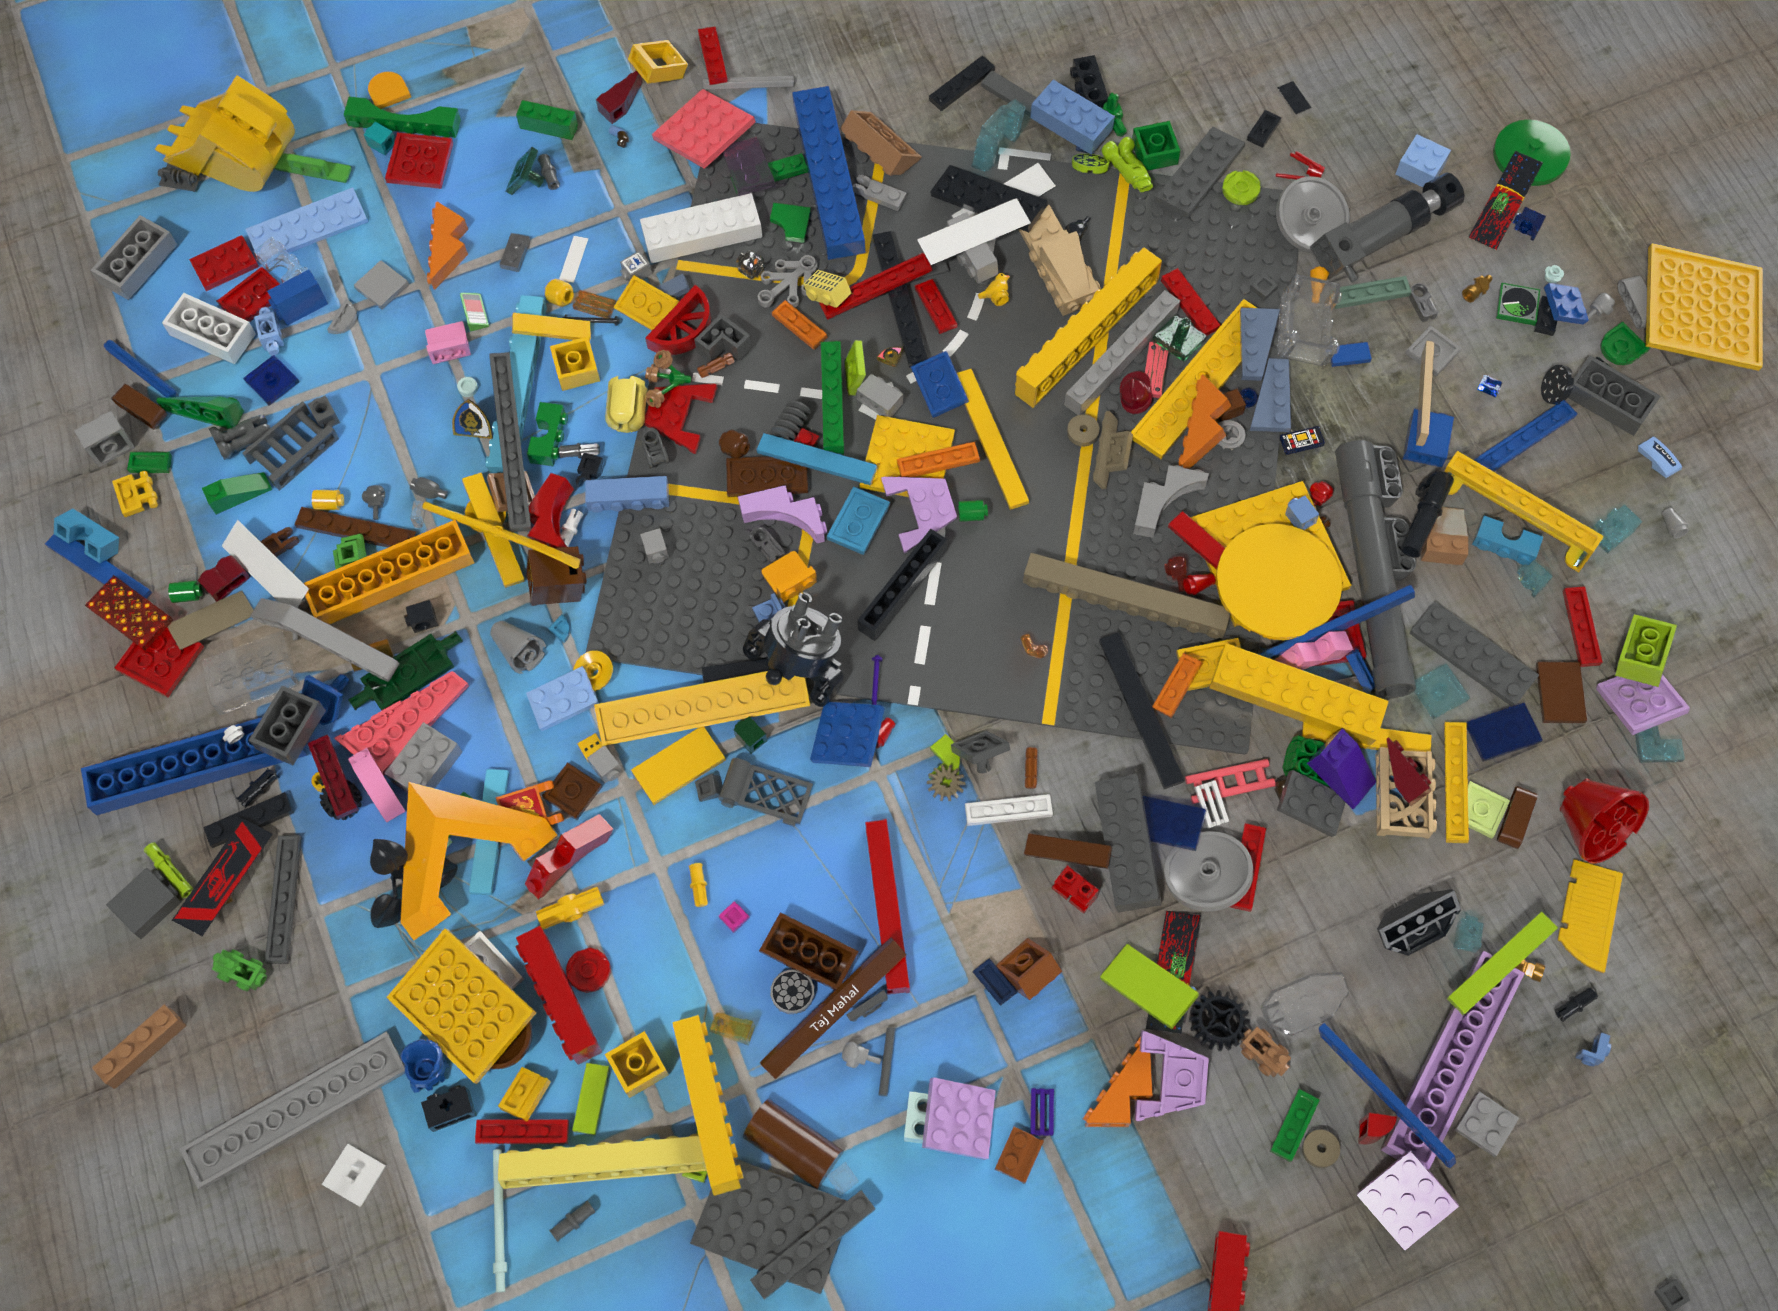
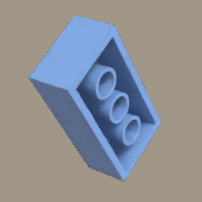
M1052 80L1032 103L1030 118L1092 155L1113 130L1115 116L1057 81Z

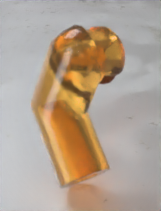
M1030 634L1020 637L1027 655L1041 659L1048 653V648L1045 645L1037 646L1033 644Z

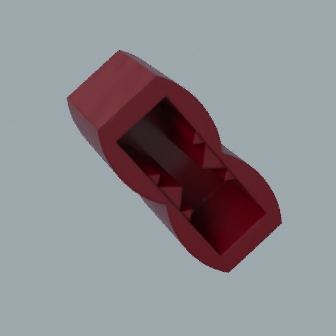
M229 555L221 558L214 568L205 570L198 581L217 602L249 579V575L234 557Z

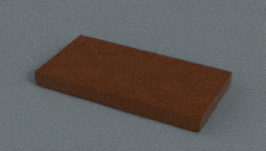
M769 456L726 458L728 497L743 496L780 486H786L787 493H808L807 467Z

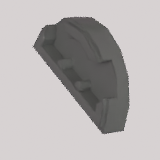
M883 990L846 1015L852 1022L857 1021L861 1016L865 1018L881 1007V1003L888 1000V996Z

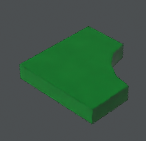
M773 203L770 222L779 225L784 230L786 241L805 243L811 207Z

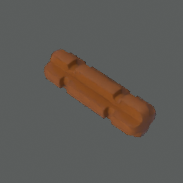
M728 352L722 358L718 357L706 363V366L698 367L697 372L701 378L709 375L708 373L712 374L724 368L726 364L728 366L734 363V357Z
M1029 747L1026 749L1025 788L1035 789L1037 785V748Z

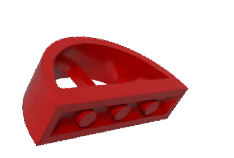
M694 285L646 336L648 349L656 353L665 350L669 351L671 355H677L696 348L694 339L711 324L708 299L697 285ZM699 303L704 309V312L691 313ZM703 319L696 330L682 322ZM679 327L689 335L677 340L676 328ZM671 334V340H665Z

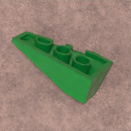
M161 397L156 400L158 405L166 412L226 429L238 425L244 413L240 402L232 397Z

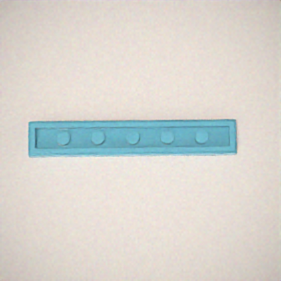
M486 770L483 802L498 805L496 797L505 795L507 791L508 770ZM476 839L469 888L470 894L492 895L499 842Z

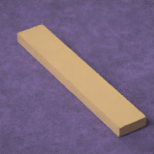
M1426 341L1421 357L1416 445L1418 446L1425 445L1429 435L1434 343L1432 341Z

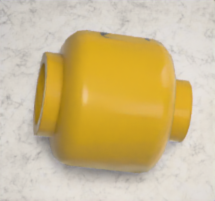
M553 279L546 285L545 298L548 302L564 307L573 300V288L569 283L560 279Z

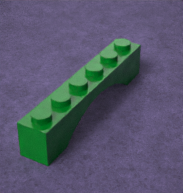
M350 96L348 97L343 114L347 125L354 128H369L374 122H377L393 132L416 133L427 136L434 135L446 138L457 137L461 122L457 108L439 106L419 114H395L378 108L367 98Z
M841 341L821 342L823 448L826 451L844 456Z

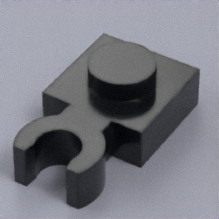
M583 453L577 469L578 474H580L576 478L577 487H580V484L585 480L598 478L604 462L603 458Z

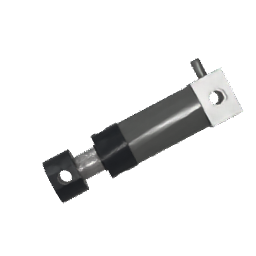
M1444 173L1425 183L1422 194L1414 190L1408 191L1350 224L1345 222L1330 230L1310 246V249L1320 266L1329 272L1328 280L1345 271L1349 280L1353 283L1358 278L1352 266L1362 258L1427 225L1430 221L1431 212L1441 216L1462 205L1465 197L1464 189L1456 176L1452 173Z

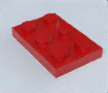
M242 235L189 259L206 291L259 267Z

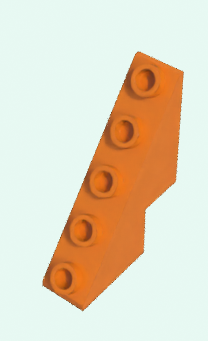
M438 201L435 203V208H432L434 224H431V234L433 240L429 242L432 253L428 257L430 272L427 273V282L432 284L433 289H436L468 255L465 244L459 241L468 231L465 219Z
M1201 375L1200 380H1197L1196 383L1197 395L1192 401L1193 413L1192 417L1188 418L1187 428L1189 430L1187 436L1183 439L1184 452L1179 457V466L1185 469H1190L1226 437L1223 428L1216 420L1231 407L1228 398L1204 375Z
M1141 1036L1134 1045L1137 1048L1133 1055L1129 1053L1122 1062V1065L1125 1066L1120 1073L1116 1071L1109 1080V1083L1112 1084L1107 1092L1103 1089L1097 1097L1096 1101L1099 1104L1094 1110L1090 1108L1083 1117V1120L1086 1121L1085 1127H1129L1131 1123L1130 1100H1150L1152 1097L1150 1053L1140 1051Z

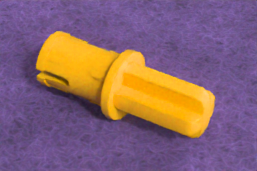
M701 863L689 865L691 876L690 888L693 889L696 907H704L708 904L705 888L707 882L704 881L703 865Z

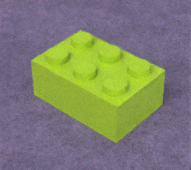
M1634 614L1615 676L1659 687L1677 625Z

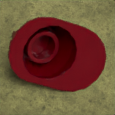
M1141 371L1127 374L1120 383L1121 404L1128 413L1140 414L1146 411L1152 402L1150 378Z

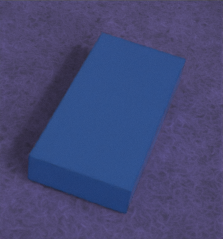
M1368 342L1329 346L1328 348L1332 367L1370 363L1372 359Z
M1357 648L1353 649L1346 655V658L1364 692L1368 693L1375 687L1373 676Z

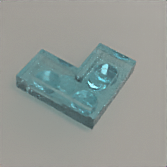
M1658 725L1635 734L1639 763L1683 762L1685 760L1682 739H1660Z

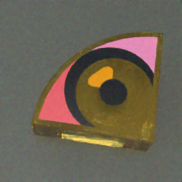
M890 347L884 349L878 354L877 361L895 367L903 352V348Z

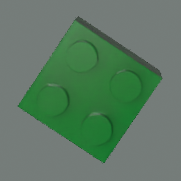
M1170 121L1133 129L1134 151L1137 159L1143 163L1147 171L1178 165L1180 148Z

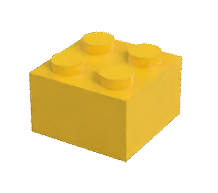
M588 337L550 346L562 391L600 381Z
M645 1031L605 1054L629 1098L669 1076Z

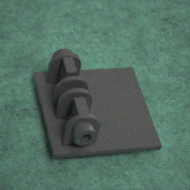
M168 163L166 168L163 167L158 170V176H161L159 186L195 192L202 174L200 173L197 176L193 172L185 171Z

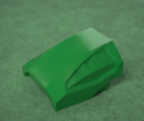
M1299 735L1293 737L1286 749L1282 767L1285 776L1288 775L1289 771L1294 770L1330 788L1307 764L1324 743Z

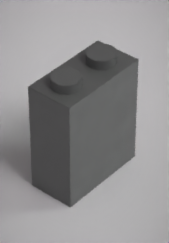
M148 868L144 869L106 904L129 930L140 939L145 937L181 903L176 897L179 892L172 885L166 886L163 883L165 878L157 870L151 872Z

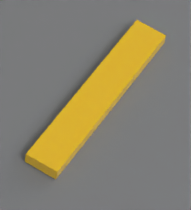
M482 473L462 478L477 519L503 527ZM482 531L504 587L507 588L524 582V577L509 540L495 537L490 533Z
M1305 722L1302 723V737L1325 743L1329 737L1335 734ZM1380 728L1377 740L1371 746L1360 742L1357 743L1363 749L1379 750L1380 747L1388 748L1386 739L1389 737L1393 742L1397 740L1404 748V751L1427 752L1431 751L1432 735Z
M1444 722L1446 843H1468L1467 726L1465 722Z

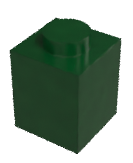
M750 716L745 720L741 719L737 722L733 729L737 740L750 754L767 742L766 733Z

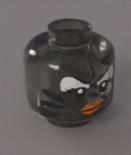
M752 250L747 251L745 254L742 252L736 260L738 271L749 279L759 278L766 268L764 258Z

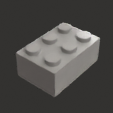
M423 722L385 771V775L390 782L407 793L408 782L435 789L462 754V750L456 742Z

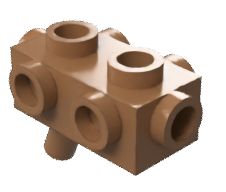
M1256 1027L1253 1031L1248 1029L1244 1033L1245 1037L1244 1040L1241 1039L1243 1042L1240 1045L1242 1048L1241 1053L1250 1061L1254 1059L1259 1064L1258 1069L1265 1076L1271 1075L1273 1078L1277 1074L1282 1076L1290 1068L1287 1064L1291 1059L1288 1050L1271 1040L1272 1036L1265 1029ZM1254 1042L1259 1045V1049H1255L1251 1044Z

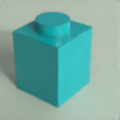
M374 122L363 134L367 145L385 156L394 147L395 136L393 131L377 122Z

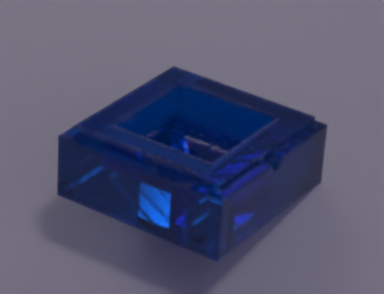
M1484 375L1477 390L1496 398L1502 382Z

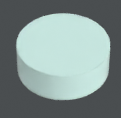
M464 377L457 384L458 391L463 397H472L478 391L477 382L472 377Z

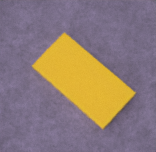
M699 727L631 769V772L652 804L655 805L726 761V758L705 727Z

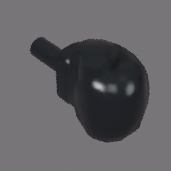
M1087 216L1084 220L1069 223L1065 230H1067L1068 234L1077 231L1079 241H1081L1082 235L1088 229L1087 223L1091 218Z

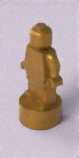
M1481 275L1474 278L1475 283L1467 286L1462 291L1463 298L1471 303L1479 297L1481 292L1482 295L1486 294L1489 284L1493 280L1491 275H1486L1485 277Z
M1524 959L1515 968L1530 976L1532 980L1540 982L1545 965L1529 963Z

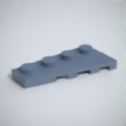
M1240 309L1241 380H1262L1280 309Z
M1269 358L1250 431L1290 432L1289 359Z

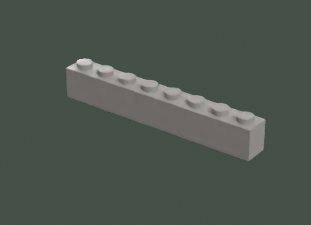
M1164 290L1067 391L1064 405L1075 414L1081 415L1140 354L1149 342L1178 314L1180 300Z

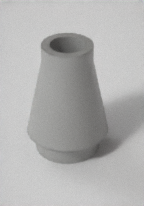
M1668 508L1662 512L1670 536L1678 539L1689 532L1688 524L1673 508Z

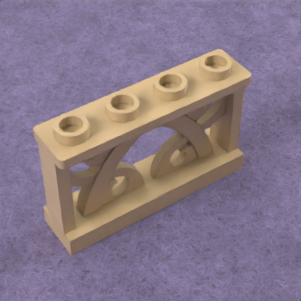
M1380 747L1375 754L1377 836L1397 835L1429 839L1433 832H1436L1437 821L1433 819V812L1436 810V799H1433L1436 781L1432 778V771L1435 769V759L1432 758V752L1402 751L1406 758L1410 756L1414 761L1421 763L1423 770L1419 774L1424 773L1431 781L1429 787L1432 790L1413 806L1405 808L1398 797L1389 794V790L1396 787L1395 783L1389 779V776H1393L1391 762L1389 761L1388 748ZM1391 802H1395L1398 805L1399 812L1397 807L1396 809L1390 808ZM1410 815L1412 821L1418 823L1416 816H1422L1424 825L1416 828L1409 823L1407 817ZM1403 820L1405 827L1390 826V823Z

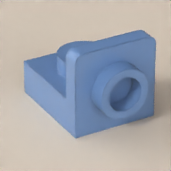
M775 593L770 595V600L752 607L758 622L763 619L770 621L779 610L785 608L782 599H777Z

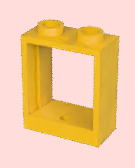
M669 40L633 44L628 57L629 62L647 84L683 79L688 63ZM662 58L667 65L657 66L652 59Z

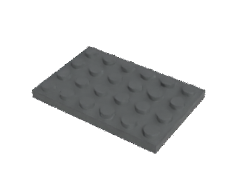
M734 1158L735 1165L740 1164L743 1179L739 1180L741 1188L715 1196L711 1189L690 1244L761 1271L841 1207L847 1200ZM841 1238L788 1282L821 1294Z

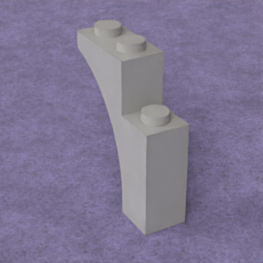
M1169 465L1164 486L1154 482H1144L1133 534L1153 538L1157 522L1167 506L1184 494L1205 490L1209 473L1198 469H1185L1179 465Z

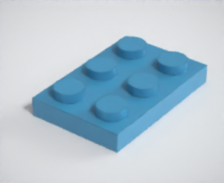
M853 487L827 535V540L864 555L890 507V502Z

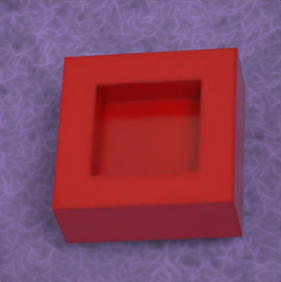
M802 428L794 442L816 447L820 436Z

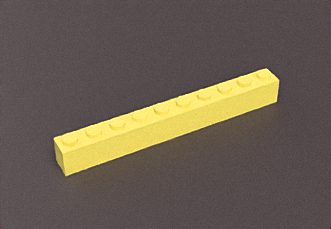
M692 1134L689 1137L669 1136L666 1139L659 1140L654 1138H646L643 1141L636 1142L623 1140L620 1143L614 1144L608 1142H601L591 1146L578 1144L575 1147L569 1148L563 1146H555L552 1149L546 1150L533 1148L524 1152L510 1150L499 1154L498 1181L503 1189L700 1172L707 1171L699 1135Z

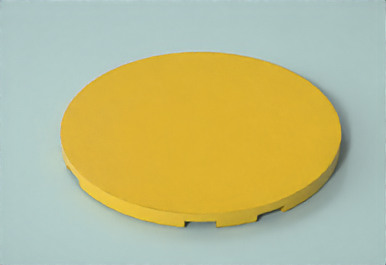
M1264 524L1245 530L1227 545L1217 566V591L1225 610L1236 619L1240 626L1249 632L1253 631L1262 635L1264 638L1290 640L1302 636L1308 631L1327 623L1340 601L1342 580L1338 564L1332 553L1315 536L1294 526Z

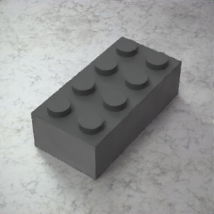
M1590 355L1574 377L1573 389L1568 398L1634 436L1661 396Z

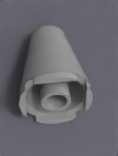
M499 621L493 624L490 635L512 670L522 674V671L526 669L531 671L541 662L545 654L542 652L543 647L546 648V644L541 638L506 621Z

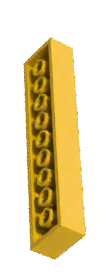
M1144 247L1139 253L1135 252L1127 265L1123 264L1118 270V274L1114 278L1110 277L1102 290L1098 289L1093 295V299L1089 303L1085 302L1077 315H1072L1064 328L1060 327L1055 333V337L1051 341L1047 340L1042 346V350L1038 354L1034 353L1025 367L1021 366L1016 373L1015 395L1034 408L1158 282L1162 260Z

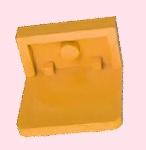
M795 551L788 553L762 569L763 577L777 597L781 598L783 602L817 583L816 572L813 567L807 568Z

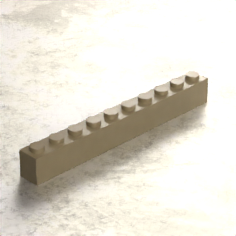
M1030 553L1024 572L1023 583H1026L1029 587H1040L1050 593L1065 594L1071 599H1083L1093 605L1100 604L1111 610H1122L1132 616L1139 615L1146 617L1150 621L1167 623L1171 627L1179 626L1186 628L1192 633L1200 632L1207 634V636L1214 639H1223L1230 613L1225 610L1224 606Z

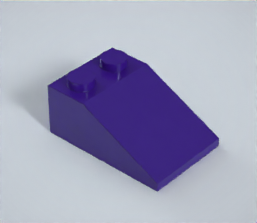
M1343 728L1329 737L1307 763L1352 809L1356 808L1376 783L1358 743Z

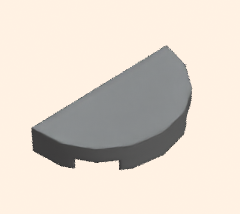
M345 299L327 329L329 333H345L355 325L357 311L352 302Z

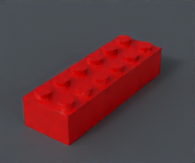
M538 926L516 937L519 943L515 946L524 963H528L524 965L532 981L537 982L534 984V988L542 1002L546 1001L542 1005L548 1017H550L551 1021L555 1020L552 1026L560 1040H564V1043L561 1045L566 1056H568L570 1061L575 1060L579 1065L601 1054V1048L542 927Z

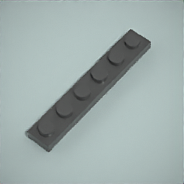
M860 1190L750 1279L751 1283L763 1299H767L874 1212L876 1208L863 1191Z

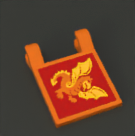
M551 780L496 797L498 806L544 817L550 825L564 821L562 813L547 817L540 792L554 788L553 781Z

